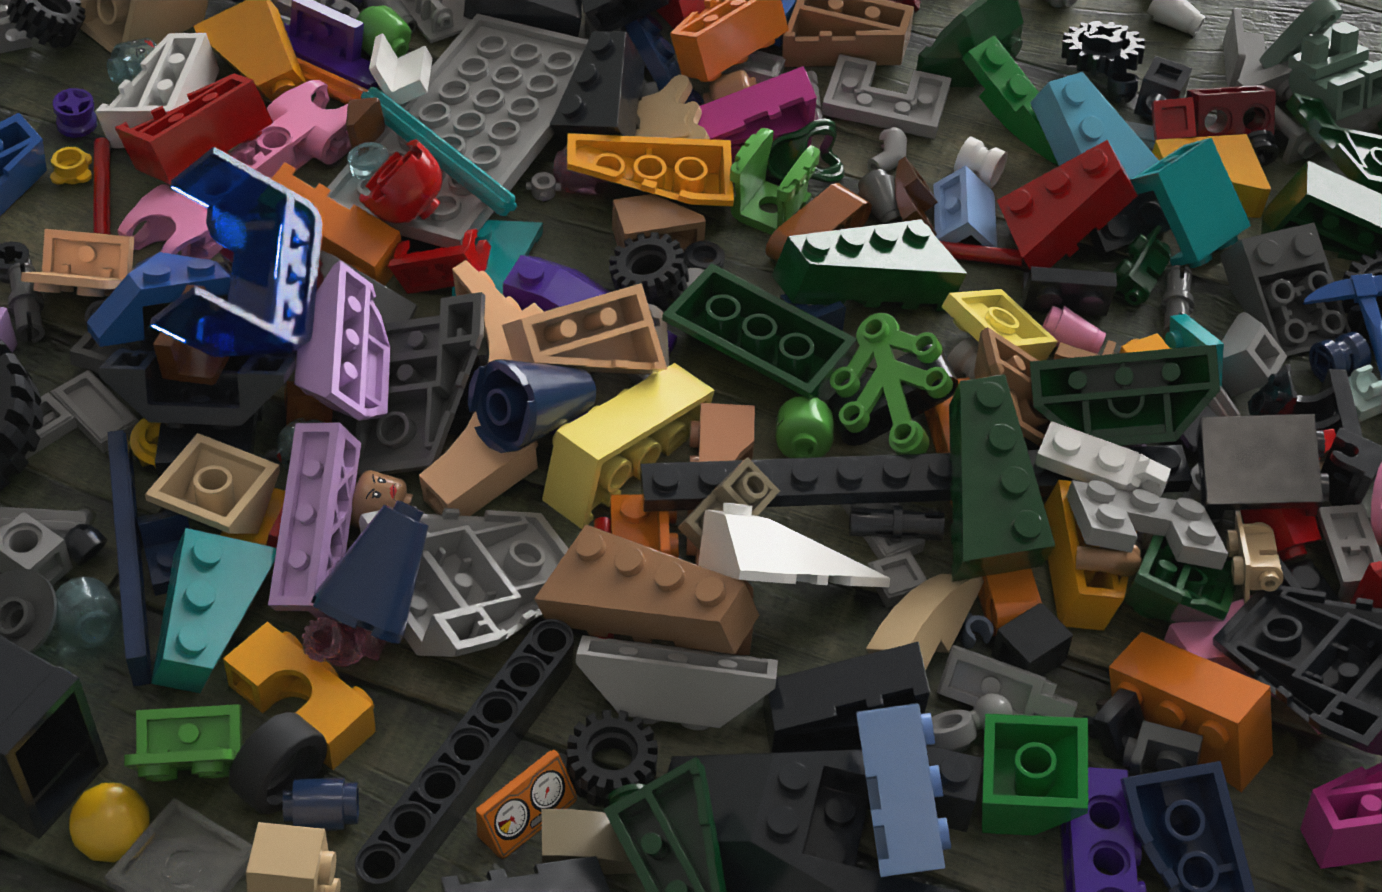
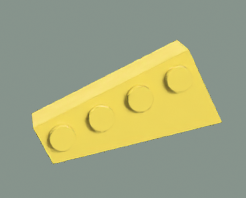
M673 363L667 367V370L650 374L644 381L630 389L622 390L611 400L600 406H594L585 415L571 423L563 424L555 432L552 439L553 450L542 500L583 529L585 525L593 521L591 511L603 502L609 507L611 495H621L619 488L632 476L640 480L641 464L656 463L661 452L669 456L690 438L691 421H699L701 403H711L715 390L676 363Z

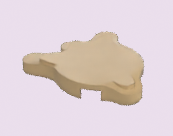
M675 76L661 91L642 97V100L638 101L637 114L640 118V129H636L635 136L710 139L705 128L698 125L702 114L699 104L695 101L685 104L693 89L692 83L687 76Z

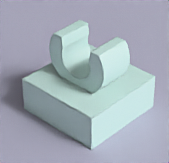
M1370 364L1354 370L1351 376L1348 377L1359 422L1382 413V380L1379 381L1372 373L1373 367Z

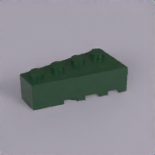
M922 219L788 236L772 273V277L793 304L831 305L838 301L844 304L846 300H853L863 304L864 307L879 308L881 302H900L899 304L902 309L917 310L921 303L933 304L935 311H945L941 306L948 294L958 292L967 275V272Z
M1002 374L960 381L949 404L950 460H952L950 500H952L953 523L951 525V544H953L952 582L1042 567L1056 545L1006 376Z

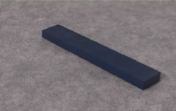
M124 430L107 432L125 657L134 687L151 684L152 664L133 457L127 432L124 433Z

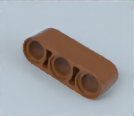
M833 183L774 231L766 245V255L777 262L788 236L863 227L870 216L872 205L841 184Z

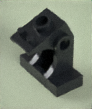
M1286 364L1276 374H1271L1268 382L1247 402L1250 416L1315 414L1316 430L1334 429L1337 434L1339 428H1343L1363 437L1346 370L1329 369L1320 392L1315 395L1302 396L1297 395V392L1294 391L1290 375L1292 372L1291 366Z

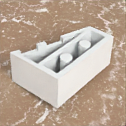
M169 33L140 63L142 71L133 81L125 79L118 86L120 94L109 106L104 103L99 106L95 112L106 138L110 141V148H125L114 127L127 122L131 129L153 119L151 110L163 106L165 112L171 111L189 102L187 94L215 82L219 73V67L207 33Z

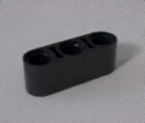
M932 344L925 346L922 351L928 350ZM943 349L940 357L932 363H922L912 353H907L896 359L926 371L933 367H941L946 370L953 382L949 394L942 398H932L927 391L902 383L911 418L922 414L954 395L959 384ZM874 372L859 379L860 388L853 396L844 398L835 393L829 399L828 407L832 411L833 419L841 438L847 445L857 446L865 444L890 431L893 426L884 392L871 411L869 424L864 430L857 433L849 432L839 419L841 408L849 402L857 401ZM943 379L936 380L932 386L939 385ZM860 413L854 414L849 421L855 420Z

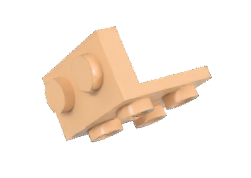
M45 229L42 272H21V281L34 283L33 291L61 293V291L74 292L75 286L77 287V295L109 296L132 270L134 237Z

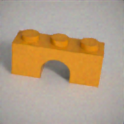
M266 622L223 658L228 685L260 712L264 713L273 704L284 698L298 697L307 700V703L295 713L324 735L327 743V753L323 763L332 770L376 732L373 711L374 703L370 696L360 687L354 686L351 688L342 681L336 670L326 660L321 658L316 660L305 652L300 641L288 631L281 633L269 622Z

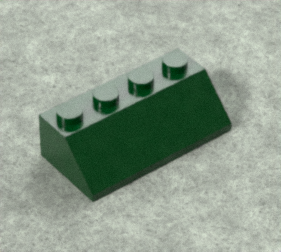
M712 263L662 314L664 322L808 399L815 397L820 400H829L836 393L830 384L831 375L838 368L847 367L856 352L857 338Z

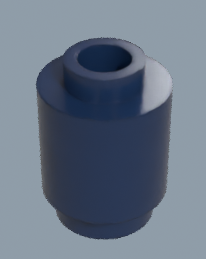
M345 778L294 780L293 790H285L283 792L284 822H293V826L325 829V831L345 830L346 825L358 824V782L345 783Z

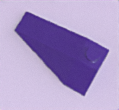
M520 255L503 282V296L505 298L508 296L512 297L518 303L521 310L535 303L545 312L610 292L577 269L540 257ZM667 330L668 351L670 355L677 343V336Z

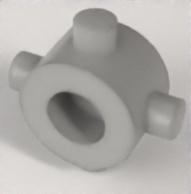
M540 172L532 177L531 182H526V190H531L532 196L535 199L547 201L555 196L556 191H561V183H556V179L552 174Z

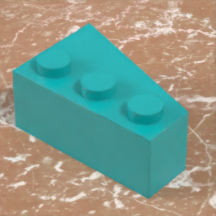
M185 528L173 557L151 684L201 693L275 562L277 548Z

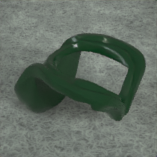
M831 119L814 120L799 130L776 138L772 142L767 164L769 174L773 178L783 181L787 173L807 149L809 138L814 135H825L820 146V156L830 167L826 169L815 167V172L810 179L821 182L841 180L844 177V166L840 158L832 153V147L837 136L834 121Z

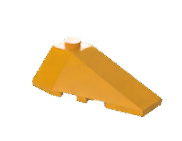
M570 133L567 135L568 170L691 205L733 206V182L730 181V168L732 166L731 140Z

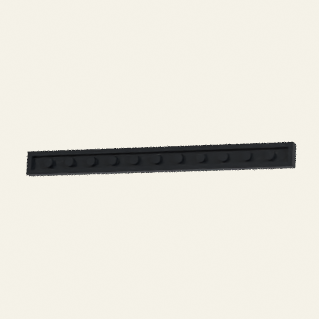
M1182 445L1125 447L1139 452V454H1143L1149 459L1171 469L1163 493L1189 491L1193 479ZM1028 450L1041 497H1049L1058 480H1074L1036 466L1037 464L1034 463L1039 450ZM950 453L751 460L780 490L766 507L951 501L952 460H950ZM743 460L641 464L640 482L643 511L694 510Z

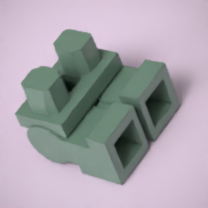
M1346 22L1332 26L1331 41H1329V37L1320 33H1312L1302 37L1301 52L1289 56L1288 67L1293 69L1289 75V86L1292 93L1322 99L1335 122L1359 113L1363 108L1369 109L1382 103V60L1374 63L1368 61L1369 49L1358 44L1359 29Z

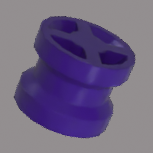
M69 88L55 95L53 110L57 116V129L61 134L76 138L89 135L95 130L97 116L94 113V100L89 92L84 89Z

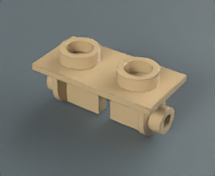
M1235 511V530H1227L1226 548L1228 558H1232L1233 585H1241L1244 603H1246L1250 599V590L1274 591L1281 585L1284 576L1279 556L1277 555L1273 529L1263 522L1243 524L1240 511Z

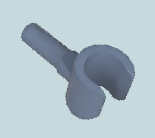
M969 612L963 623L964 628L960 636L961 644L966 648H973L976 638L972 631L981 634L983 641L988 644L994 631L991 621L984 616H973Z

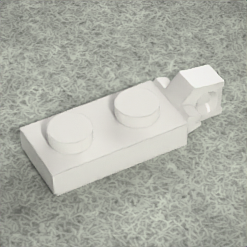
M1052 421L1049 424L1034 463L1038 467L1077 481L1089 483L1092 480H1098L1111 485L1113 488L1132 492L1135 489H1144L1156 494L1158 497H1161L1171 471L1170 468L1149 459L1143 454H1139V452Z

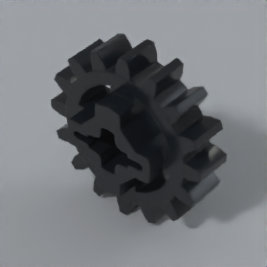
M1093 21L1088 24L1082 22L1080 23V28L1071 26L1069 27V33L1063 34L1061 57L1067 59L1066 64L1068 66L1077 65V71L1079 72L1091 71V75L1094 76L1100 72L1104 73L1107 77H1111L1113 73L1126 75L1127 69L1135 71L1138 68V64L1143 63L1145 39L1139 38L1138 31L1128 32L1129 26L1115 25L1114 22L1103 24L1100 21Z

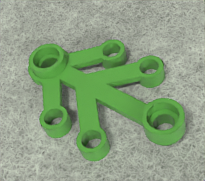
M873 314L866 318L858 327L856 338L860 346L848 366L838 368L830 377V384L840 397H851L859 390V379L875 356L877 368L857 401L849 402L841 408L839 419L849 432L857 433L864 430L869 424L871 411L884 392L893 422L889 435L891 448L897 455L925 454L929 447V437L918 422L912 421L902 383L925 390L932 398H942L949 394L953 382L946 370L941 367H933L926 371L895 360L893 350L898 349L916 355L920 362L932 363L940 357L942 345L933 333L924 332L914 336L899 331V324L890 314ZM932 344L928 350L922 351L925 346ZM850 378L847 384L840 386L844 380ZM943 379L939 385L932 386L936 380ZM860 413L855 420L849 421L854 414Z

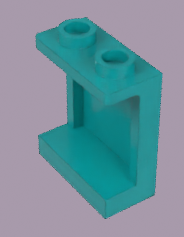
M1212 138L1183 145L1130 179L1137 194L1153 190L1181 249L1180 252L1171 257L1170 263L1172 266L1188 264L1189 268H1196L1209 262L1213 258L1211 255L1213 251L1235 244L1239 240L1237 235L1251 226Z

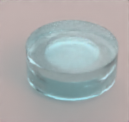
M375 142L359 144L349 152L347 157L350 172L358 179L370 180L389 158L387 148L382 144Z

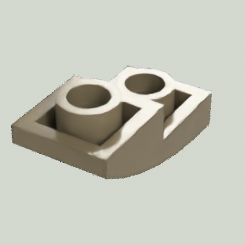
M747 457L677 528L700 550L705 510L723 511L724 503H735L753 506L752 515L758 516L780 490Z
M541 809L542 863L597 856L603 874L636 873L604 812L575 809Z

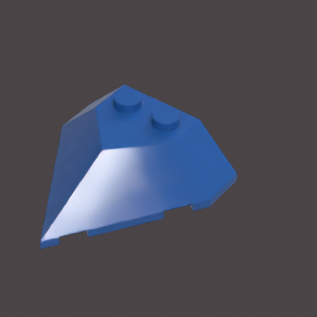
M159 252L138 262L87 321V330L99 347L145 340L142 306L176 302L187 285L205 287L207 297L224 316L243 318L245 324L275 320L276 316L274 309L263 297L217 261Z

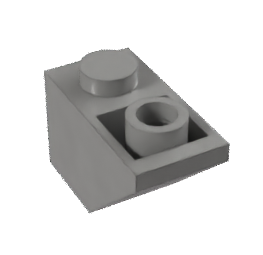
M1246 312L1238 314L1221 341L1224 343L1222 385L1231 397L1263 386L1268 382L1271 374H1276L1287 358L1285 352L1265 326Z

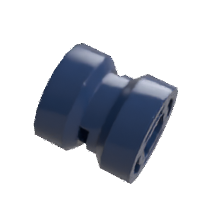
M1354 331L1339 335L1335 342L1329 339L1314 343L1310 348L1309 362L1315 376L1321 382H1324L1329 369L1346 370L1347 374L1351 376L1354 370L1371 364V352L1366 340Z

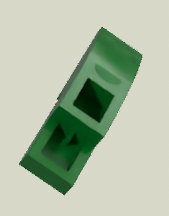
M995 35L969 50L962 60L985 88L978 97L992 114L1020 141L1050 162L1058 165L1030 103L1039 93Z

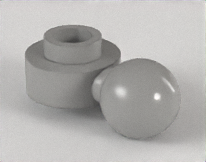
M989 693L980 697L970 712L966 710H951L933 716L935 744L929 746L959 753L964 752L977 737V730L982 729L985 731V714L1013 715L1010 702L1000 694Z

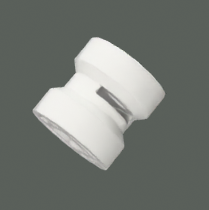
M970 136L958 153L954 172L966 165L989 188H993L1003 173L1008 153L996 147L988 150V148L984 147L982 141Z

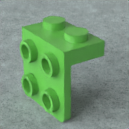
M235 704L136 710V754L124 755V766L138 772L139 778H146V781L149 782L178 780V771L191 770V774L199 775V778L229 777V771L236 754L243 746L242 706Z

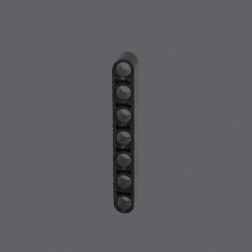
M546 619L531 629L359 850L355 858L358 892H407L571 674L573 669L574 637L569 625L557 619ZM547 650H556V652H548ZM522 684L532 685L530 687H520ZM494 720H503V721H505V722H503V723H497V724L491 723V721H494ZM467 756L478 757V759L472 761L462 760V758ZM445 793L450 795L444 799L432 798L436 794ZM408 832L421 833L415 838L406 839L401 837ZM379 871H386L391 873L388 877H385L383 879H374L370 877L372 874Z

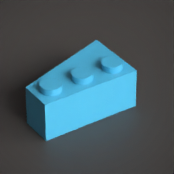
M1083 72L1048 82L1030 102L1059 166L1106 140L1109 141L1129 179H1132L1159 161Z

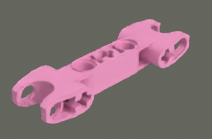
M310 80L286 91L267 107L273 123L261 130L262 134L257 139L239 145L227 157L216 162L180 192L167 184H161L143 196L137 205L126 215L118 228V234L133 236L136 226L142 221H147L133 236L134 250H140L155 242L166 241L161 250L163 253L177 255L181 250V256L200 259L213 258L231 238L232 225L230 222L259 201L258 195L284 162L296 168V170L313 157L329 165L335 163L350 151L351 145L347 130H345L348 104L337 109L326 110V105L330 100L327 92L328 84L321 80ZM316 92L315 99L312 102L311 96Z

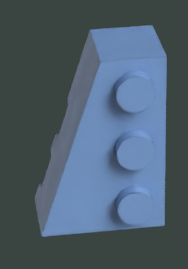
M918 703L856 712L880 876L885 877L944 869L943 850L951 849L947 818H937L934 798L943 796L939 766H929L926 745L935 744L931 713L921 714Z

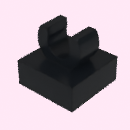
M1122 688L1110 700L1099 699L1096 702L1098 713L1094 717L1086 715L1082 717L1088 718V736L1099 739L1104 755L1120 761L1123 759L1129 737L1138 739L1143 720L1145 721L1136 692Z

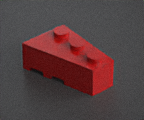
M234 73L187 94L189 102L168 112H165L163 106L151 110L154 117L151 120L131 129L127 122L114 128L136 170L169 185H178L193 178L195 171L204 165L223 160L229 154L228 151L238 144L257 139L262 134L261 130L271 125L273 121L254 80Z
M1106 140L1001 197L997 202L1023 260L1031 269V266L1051 268L1065 254L1070 258L1079 249L1076 245L1094 228L1098 231L1102 229L1138 195L1109 141Z

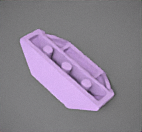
M340 260L333 265L300 317L294 385L328 408L358 421L381 418L388 414L390 367L388 337L382 316L372 300L376 297L373 284Z

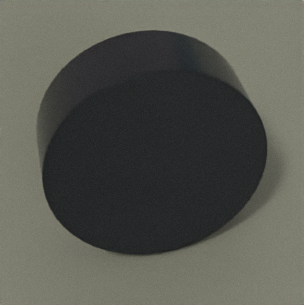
M698 241L686 247L684 257L687 268L705 270L712 263L724 269L725 253L719 245L710 241Z

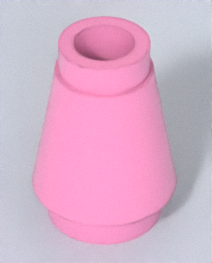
M1052 306L1042 325L1058 341L1055 347H1058L1060 342L1098 354L1106 337L1105 332L1099 330V328L1066 306H1063L1062 309Z

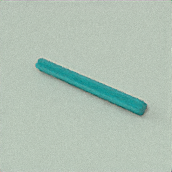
M371 87L368 92L363 91L361 99L376 97L380 100L385 125L407 142L417 139L430 151L443 171L497 214L506 216L510 211L516 209L517 204L515 203L514 194L381 90Z

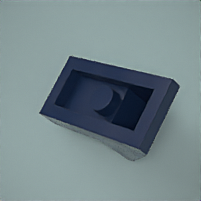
M171 510L138 517V525L155 596L167 593L174 553L185 528L190 529L188 518Z

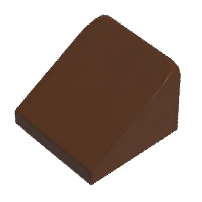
M376 97L352 99L348 103L346 128L352 154L355 157H361L385 130L381 103Z

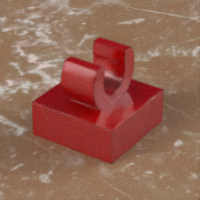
M1193 97L1158 100L1151 103L1154 141L1197 137Z

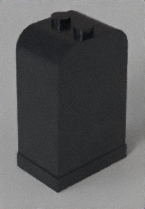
M0 636V813L16 822L21 829L40 839L106 767L108 760L80 678L60 666L55 667Z

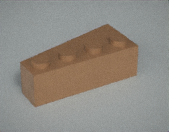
M589 525L584 526L534 598L545 619H557L565 622L570 628L587 630L590 636L607 638L609 633L632 636L634 641L652 643L653 639L673 641L676 647L729 654L737 652L760 616L745 582Z

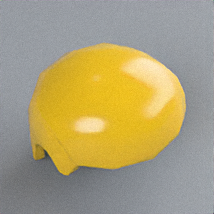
M101 783L84 791L72 807L69 817V830L72 841L79 851L93 861L116 862L133 854L141 842L148 837L150 833L149 807L136 790L122 783Z

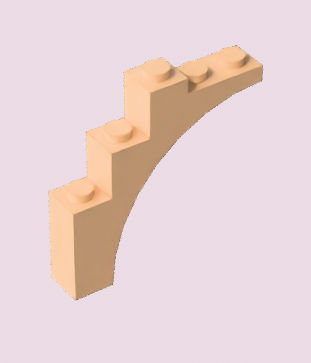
M465 260L452 269L456 296L482 292L485 295L484 338L489 351V362L497 359L512 360L502 325L544 311L535 303L521 310L518 303L512 297L508 296L505 298L496 289L494 282L486 272L482 270L478 272ZM474 412L465 430L447 452L419 474L424 501L438 515H442L444 508L459 509V516L473 515L538 468L536 455L537 441L515 452L499 453L489 448L478 436L474 427L481 425L477 413Z

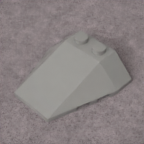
M444 508L442 515L423 514L420 521L426 523L429 527L406 630L403 635L416 655L456 657L497 646L542 615L534 598L566 554L568 547L541 513L486 510L484 517L459 516V509ZM378 511L361 514L359 519L361 533Z

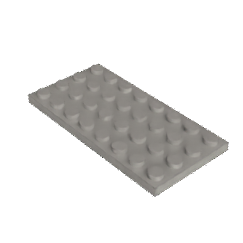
M476 14L431 66L428 93L400 106L510 191L555 134L550 126V122L588 40ZM385 125L384 132L361 157L354 156L327 187L331 190L328 197L349 210L355 204L383 221L360 202L359 197L360 194L369 196L371 191L365 185L391 155L397 151L404 156L411 151L406 145L408 142ZM441 169L443 175L442 187L436 196L440 204L428 218L422 220L418 216L410 222L398 224L387 221L383 222L398 230L401 236L446 248L462 245L465 232L470 229H477L479 231L494 210Z

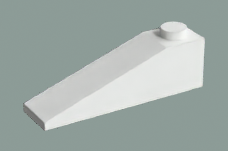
M724 503L723 511L705 510L698 566L738 580L786 584H796V581L816 585H828L829 579L830 583L847 586L889 587L890 585L889 577L771 519L752 515L753 506Z

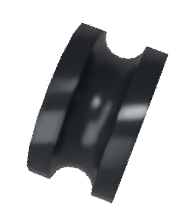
M1258 130L1247 135L1261 167L1267 166L1278 158L1279 149L1275 144V136L1271 131Z
M10 241L0 244V281L10 283L7 272L12 265L20 263L21 272H25L24 263L32 265L28 248L20 242Z

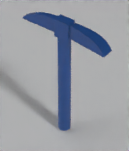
M1372 273L1351 275L1350 279L1327 284L1308 295L1303 305L1353 299L1354 303H1359L1382 379V318L1376 301L1377 296H1382V275L1373 276Z

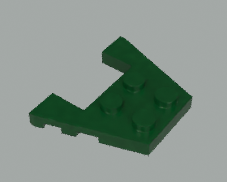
M1293 93L1285 104L1287 109L1348 179L1382 194V136L1339 127L1336 125L1322 99ZM1381 118L1380 121L1377 123V125H1378L1380 131L1382 132V118Z

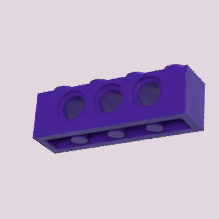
M1088 767V814L1060 825L1064 892H1146L1144 881L1137 880L1136 866H1139L1141 862L1142 845L1136 835H1133L1120 779L1128 777L1127 770ZM1093 822L1101 823L1105 825L1108 829L1100 828L1096 826ZM1096 868H1104L1111 872L1112 875H1105Z

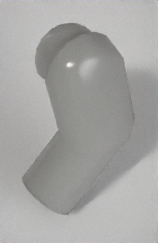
M892 127L881 132L879 140H884V144L881 145L884 151L868 160L867 165L870 172L878 169L888 172L897 167L899 160L906 157L907 137L901 129Z

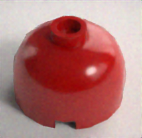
M417 139L406 143L411 151L404 156L396 151L375 172L365 185L371 191L369 196L360 194V202L383 221L394 224L407 223L418 216L425 220L440 204V201L436 198L442 187L443 175L440 166L430 151Z

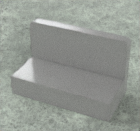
M1233 8L1223 40L1227 87H1235L1238 79L1264 70L1259 61L1260 57L1265 53L1264 35L1244 32L1241 9Z

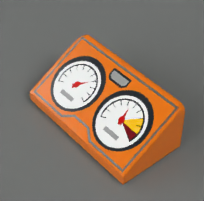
M554 749L550 750L476 808L477 836L499 858L503 859L509 856L542 829L541 809H567L575 803L577 799L576 791L558 752Z

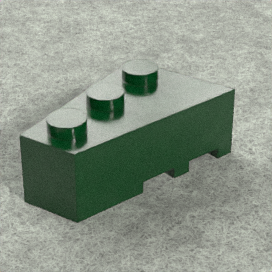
M1307 161L1263 210L1261 234L1315 223L1323 250L1338 252L1337 258L1359 262L1363 254L1372 258L1375 250L1378 249L1382 252V194L1313 162Z

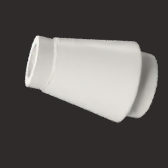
M1153 0L1147 13L1154 16L1153 21L1189 33L1192 36L1197 33L1206 18L1187 0Z

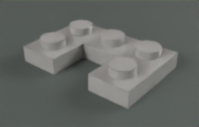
M839 54L822 103V115L873 125L879 128L889 129L897 127L905 133L932 139L936 138L952 78L914 70L907 94L871 87L877 62Z
M1092 480L1089 483L1071 481L1066 497L1086 544L1132 553L1138 537L1136 531L1164 536L1178 562L1222 570L1228 552L1205 507L1199 502L1189 498H1179L1178 500L1162 498L1144 489H1135L1133 492L1116 489L1098 480Z

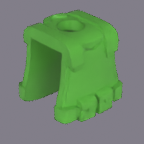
M761 128L756 135L752 134L745 142V145L740 148L735 156V162L730 168V181L735 183L736 190L733 206H730L731 214L738 221L772 235L779 226L809 203L812 194L807 192L808 182L819 163L820 150L810 145L787 173L780 186L765 181L774 131L768 128ZM766 203H773L777 205L778 212L767 213L761 210L760 206Z

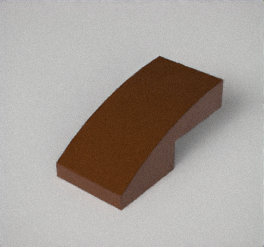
M903 157L898 161L895 176V196L901 217L904 222L922 219L936 236L937 233L925 212L938 202L925 179L909 160Z

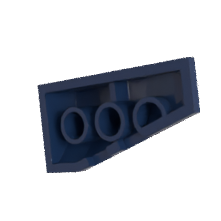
M1221 761L1120 779L1133 832L1169 892H1255Z

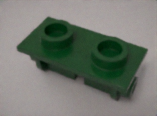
M1159 225L1147 236L1140 233L1125 251L1129 255L1128 259H1123L1112 272L1116 273L1117 288L1115 292L1119 291L1123 294L1126 301L1131 305H1139L1148 299L1157 283L1156 279L1161 276L1171 260L1170 246L1156 239L1162 228Z

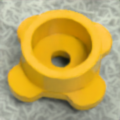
M65 147L59 149L51 158L50 162L54 167V172L50 174V179L54 184L85 183L92 178V173L89 170L92 157L80 148Z

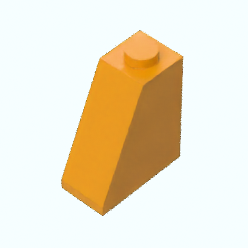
M245 0L193 26L196 33H207L212 50L242 76L254 80L257 89L272 102L286 91L306 82L279 11L270 0Z
M1247 134L1155 140L1152 153L1160 161L1183 145L1212 138L1247 217L1261 218L1271 187Z

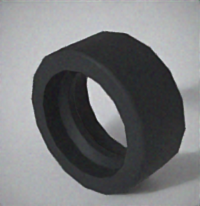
M285 712L276 715L262 724L246 740L236 754L229 771V785L239 797L260 814L270 815L283 810V792L285 790H293L294 780L314 779L319 773L326 758V739L322 733L296 713Z

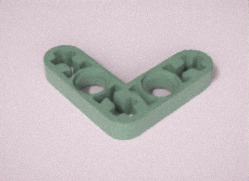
M1316 0L1310 4L1260 57L1259 61L1264 69L1288 61L1289 56L1300 53L1302 50V37L1320 33L1329 37V41H1331V26L1343 14V10L1336 0Z

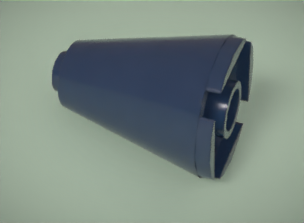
M497 359L485 366H480L474 372L469 384L468 407L470 413H477L481 426L474 428L478 436L489 448L499 453L515 452L588 412L595 404L597 390L591 375L582 368Z
M399 500L396 501L393 508L383 505L314 592L311 603H314L313 606L354 629L358 626L372 631L370 635L400 644L406 630L429 525L420 521L424 512Z

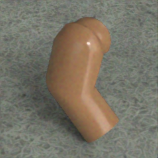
M1077 545L1076 569L1129 577L1138 571L1142 563L1140 558L1141 552L1136 545H1134L1132 553L1104 547Z

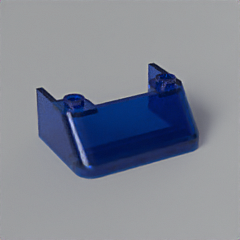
M213 147L171 180L170 188L207 207L206 224L211 237L220 245L234 252L228 302L194 286L152 317L150 326L213 357L293 353L306 345L312 338L323 224L321 215L315 205L308 199Z

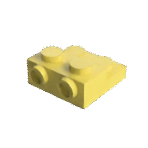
M1002 289L949 293L941 306L954 318L953 323L960 330L969 333L978 342L981 331L989 327L1039 361L1047 360L1058 342Z

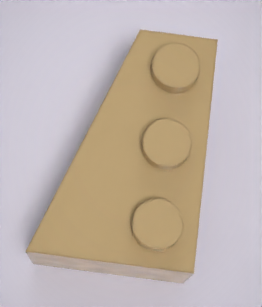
M258 822L246 870L247 892H340V878H334L336 852L328 850L325 829Z

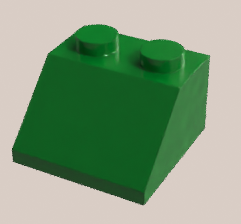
M985 714L982 833L1034 836L1088 814V718Z

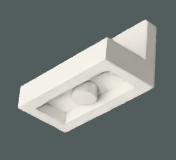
M382 33L375 37L369 70L382 92L401 105L428 93L433 58L426 46L398 58Z

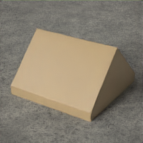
M197 433L146 492L145 497L148 502L229 534H258L280 472V466L277 463Z

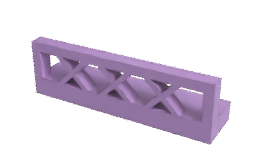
M340 422L296 423L268 602V606L276 611H308L322 622H336V619L316 609L311 600L314 592L346 553L352 500L361 449V442Z

